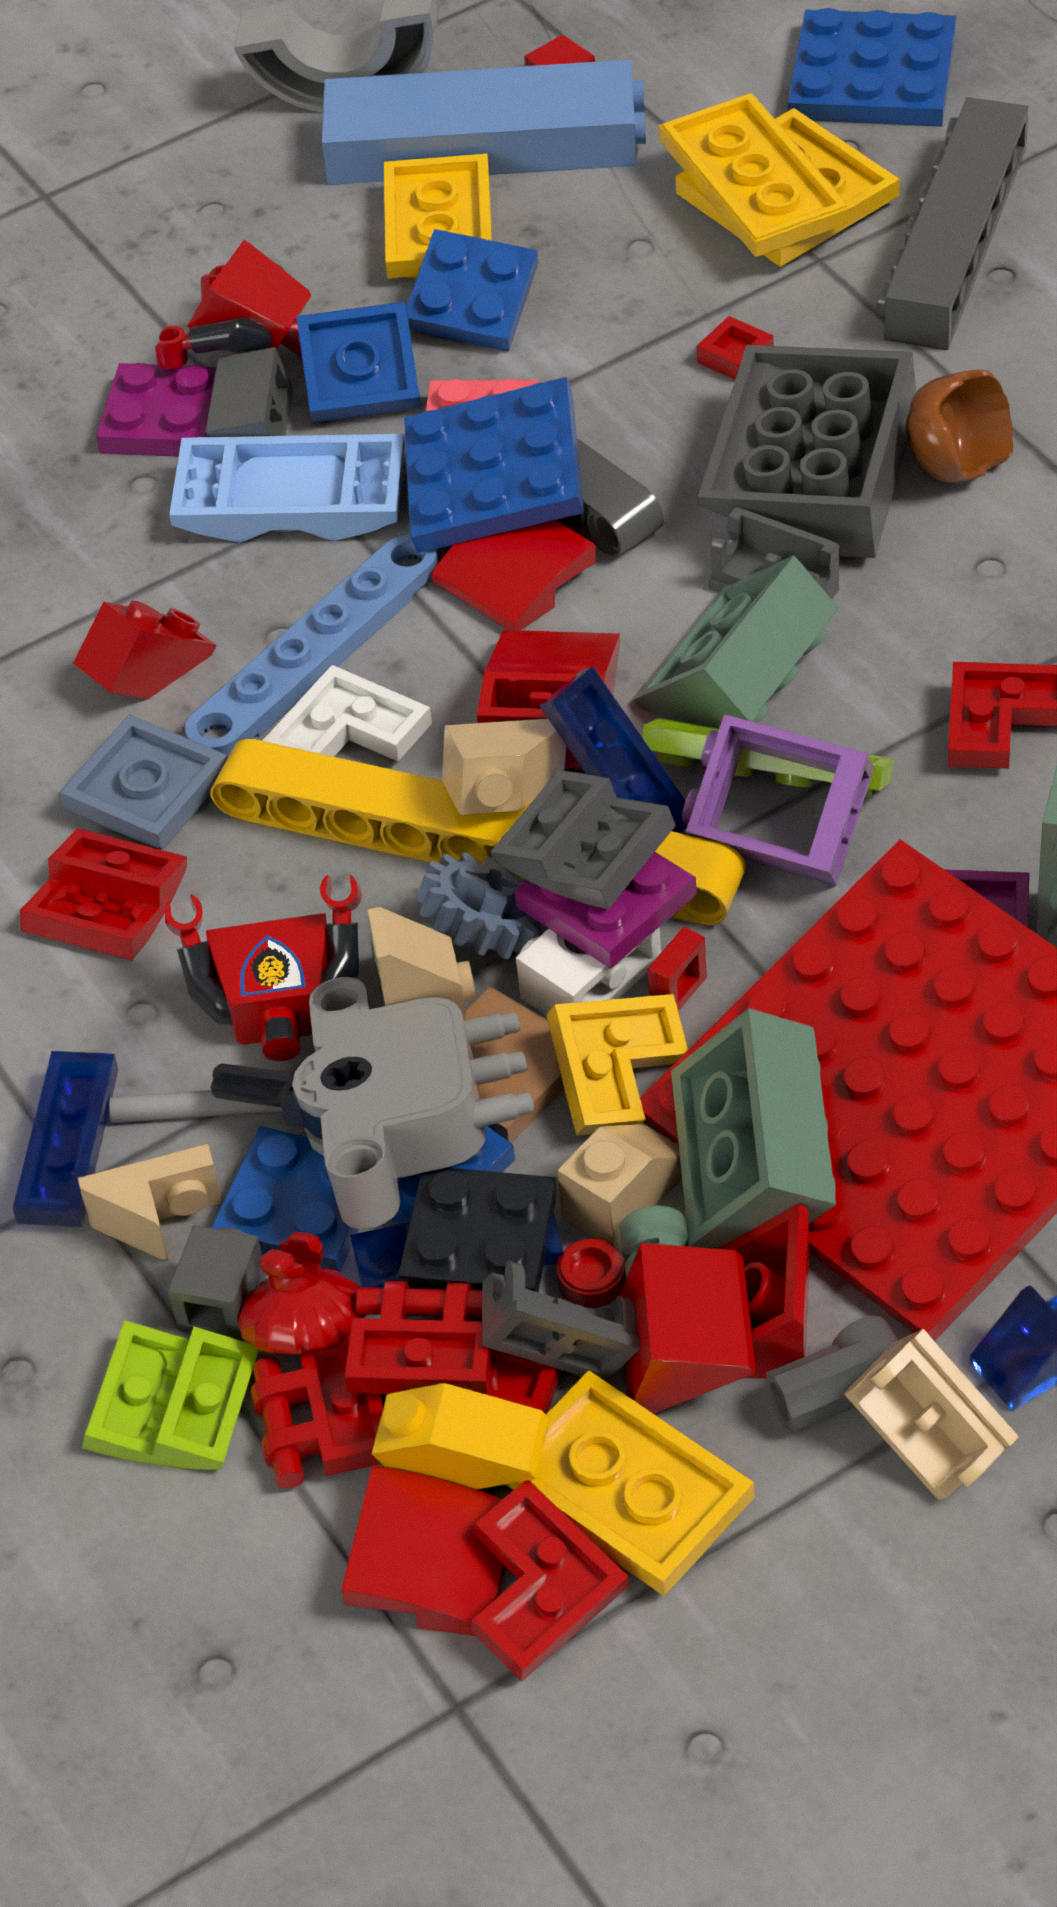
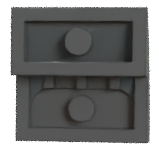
M558 770L490 852L495 862L535 885L581 903L609 909L676 825L668 806L617 798L609 778Z

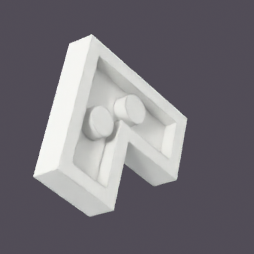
M331 665L263 741L334 757L350 740L399 762L432 724L430 707Z

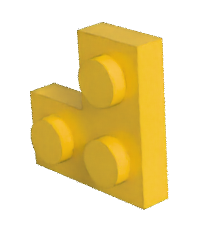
M674 994L555 1004L546 1015L576 1136L593 1134L601 1126L642 1124L646 1119L632 1068L673 1065L688 1051Z

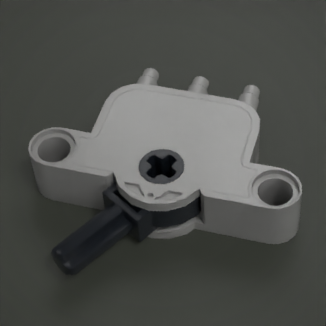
M339 977L325 981L311 993L309 1005L315 1053L307 1058L304 1057L293 1073L221 1063L212 1072L213 1081L210 1086L212 1095L218 1099L281 1107L287 1126L305 1128L312 1149L324 1156L325 1166L343 1222L357 1229H369L383 1225L395 1216L400 1206L397 1178L451 1167L465 1162L483 1146L486 1135L485 1126L515 1120L518 1116L530 1114L535 1110L532 1094L529 1092L516 1095L508 1093L485 1099L480 1098L478 1085L508 1079L511 1075L523 1073L528 1069L523 1052L511 1054L503 1052L474 1059L471 1045L502 1039L505 1035L519 1032L521 1028L517 1013L511 1012L502 1015L495 1013L464 1020L457 1004L449 999L439 997L419 998L372 1009L364 983L357 978Z

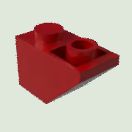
M134 600L130 602L129 606L103 601L73 664L111 693L149 699L212 656L217 645L198 631L200 623L196 619L182 611L170 608L167 614H162L152 607Z

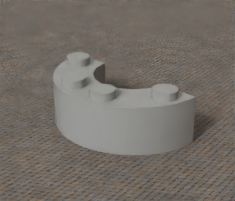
M384 0L380 20L370 29L354 35H333L313 28L299 17L290 2L246 9L241 12L233 48L250 75L273 95L297 107L323 113L324 79L424 73L432 53L440 0Z

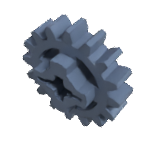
M463 852L459 862L448 854L442 855L439 863L434 861L429 863L416 895V901L423 904L419 912L421 916L436 919L433 930L440 933L451 932L455 935L453 944L457 946L465 944L466 948L477 951L478 954L483 956L488 949H494L503 959H509L513 950L520 954L522 948L530 939L541 936L549 929L516 906L515 889L526 880H521L515 876L516 874L498 864L489 856L481 863L476 862L469 853Z

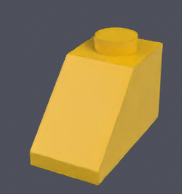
M446 1383L390 1393L386 1397L372 1455L385 1467L425 1474L474 1489L533 1480L537 1476L550 1418L542 1410Z

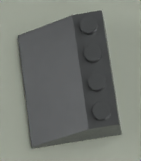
M746 345L698 494L699 506L725 517H728L737 506L839 544V556L876 558L908 441L906 419L910 412L912 398L916 394L913 353L905 351Z

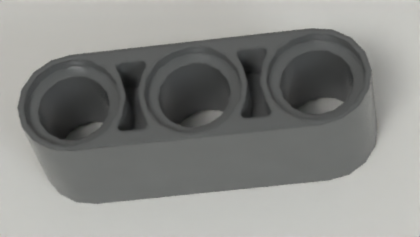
M577 438L584 513L561 518L560 520L581 536L596 544V547L612 557H618L663 526V510L653 493Z

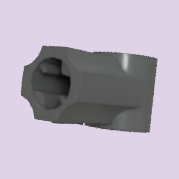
M868 1316L858 1319L838 1333L831 1347L766 1372L767 1387L771 1393L775 1410L785 1427H790L792 1431H796L854 1407L851 1401L844 1395V1392L893 1342L898 1341L886 1319L880 1316Z

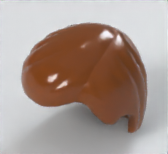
M978 369L945 375L926 383L913 396L910 412L906 419L907 439L915 460L933 478L945 483H960L985 476L986 470L1006 462L1013 453V427L1009 401L1003 392L999 380L990 371Z

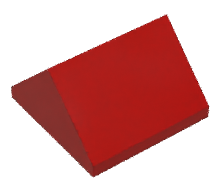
M798 1203L718 1248L736 1250L743 1256L756 1373L745 1378L767 1379L766 1372L806 1357L810 1268L809 1209Z
M640 1243L619 1295L629 1298L634 1302L636 1336H639L640 1349L624 1364L626 1395L654 1414L755 1374L756 1366L743 1256L736 1250Z

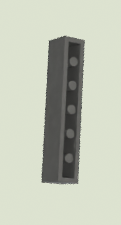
M966 97L959 117L950 118L945 139L946 148L945 150H937L933 162L932 182L925 181L921 189L918 216L911 215L909 217L905 233V249H896L891 267V283H883L879 291L877 315L884 317V340L949 350L1027 149L1028 106Z

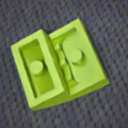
M124 1320L84 1436L82 1449L129 1461L173 1468L221 1470L258 1349L250 1343L195 1326L193 1327L190 1339H185Z

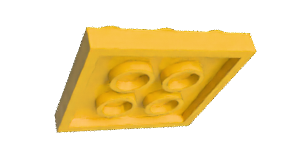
M795 108L780 115L775 120L851 207V223L763 254L779 267L900 196V179ZM685 171L675 176L676 194L737 236Z

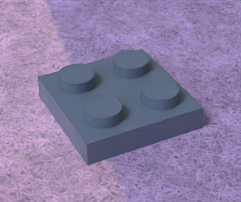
M129 714L61 789L59 795L62 807L69 812L150 847L163 850L210 796L211 787L228 756Z

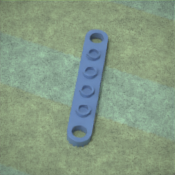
M410 534L397 536L386 542L195 710L185 724L186 738L229 756L238 741L252 739L256 735L260 737L296 705L331 665L338 667L410 603L413 600L414 593L421 587H426L428 581L432 583V571L438 564L436 549L417 553ZM408 555H411L412 559H416V556H418V560L421 561L413 566L397 565V561H402V556H404L405 560L408 559ZM217 725H220V729H224L226 726L227 731H229L225 736L216 739L203 737L205 735L204 730L208 733L211 726L213 730L217 729Z

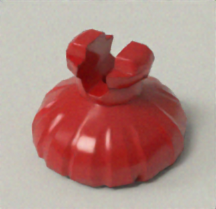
M294 1232L287 1237V1240L279 1242L281 1251L271 1249L262 1255L259 1261L260 1270L269 1277L255 1286L246 1295L238 1318L241 1337L258 1350L271 1354H302L325 1349L327 1346H334L349 1337L352 1318H365L367 1316L357 1314L356 1296L359 1286L336 1270L320 1268L319 1263L322 1261L324 1250L323 1244L317 1236L310 1233Z

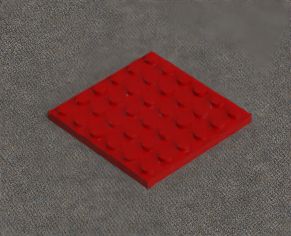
M899 839L640 1097L646 1119L645 1122L660 1134L679 1144L671 1070L748 1008L814 1027L817 1057L820 1062L824 1112L828 1123L827 1135L832 1174L835 1180L836 1205L809 1224V1251L912 1333L924 1329L936 1341L1057 1214V948L906 842Z

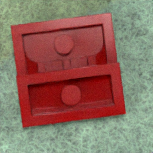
M552 520L454 544L432 571V582L507 630H521L555 607L556 588L595 563L596 544L560 522Z
M77 828L48 858L49 880L20 909V929L23 932L132 961L158 926L165 914L166 903L168 901L169 903L172 902L187 868V856Z
M372 1465L341 1589L344 1605L416 1614L418 1629L476 1636L471 1631L472 1619L499 1596L505 1565L474 1536L475 1523L502 1499L437 1477Z

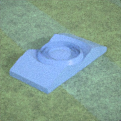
M404 434L182 438L169 513L171 525L196 534L238 543L269 531L287 533L303 531L331 541H338L375 531L397 522L405 452Z

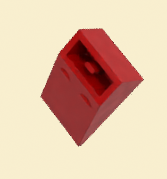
M503 630L484 670L477 711L478 723L565 718L568 728L564 769L603 770L621 640L620 633Z

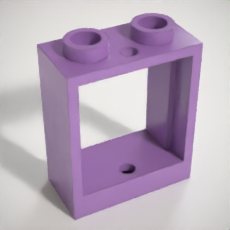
M724 714L719 731L711 730L703 747L701 765L707 768L700 790L692 788L684 805L682 823L688 825L686 833L691 836L727 844L737 850L744 860L837 886L874 771L868 753ZM743 749L834 773L809 854L717 829Z

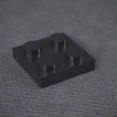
M448 1167L421 1173L398 1274L399 1281L408 1282L410 1289H446L448 1283H469L470 1290H482V1282L491 1272L504 1276L506 1282L504 1275L506 1262L512 1261L521 1264L524 1268L525 1289L539 1293L558 1194L556 1177Z

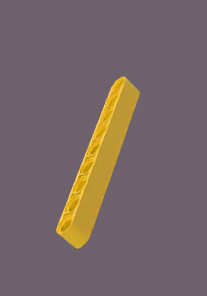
M243 739L234 745L210 791L213 803L222 812L240 820L429 863L431 861L439 863L444 854L450 855L459 862L463 852L469 853L476 862L483 863L487 856L493 858L490 851L529 806L527 805L521 811L460 815L442 780L256 739ZM671 831L655 852L696 877L697 895L670 918L701 925L721 923L727 916L745 873L746 864L744 858L737 850L727 844Z

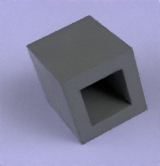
M193 1225L168 1290L178 1330L192 1332L195 1326L243 1341L238 1325L241 1305L246 1295L266 1278V1274L260 1270L259 1266L262 1253L258 1236L248 1235L241 1230L231 1227L213 1229Z

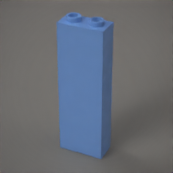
M632 60L324 79L322 148L328 185L384 181V162L475 154H488L489 175L637 166L636 144H646L643 80L633 81Z

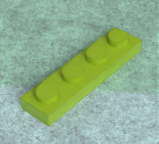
M657 718L644 725L641 749L658 752L657 760L662 763L693 766L694 758L701 759L703 747L711 730L719 731V728ZM747 749L742 750L734 775L752 776L753 769L776 773V782L796 787H811L813 779L832 783L834 773ZM869 755L874 771L865 798L872 797L873 790L881 791L891 783L894 759Z

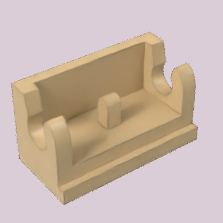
M924 1329L893 1342L844 1392V1395L938 1501L947 1498L962 1483L966 1488L971 1485L1007 1447H1010L1019 1438Z

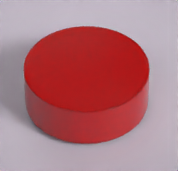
M588 1238L572 1243L564 1249L557 1262L560 1291L569 1302L586 1308H598L610 1304L620 1295L626 1280L625 1261L622 1253L615 1245L602 1239Z

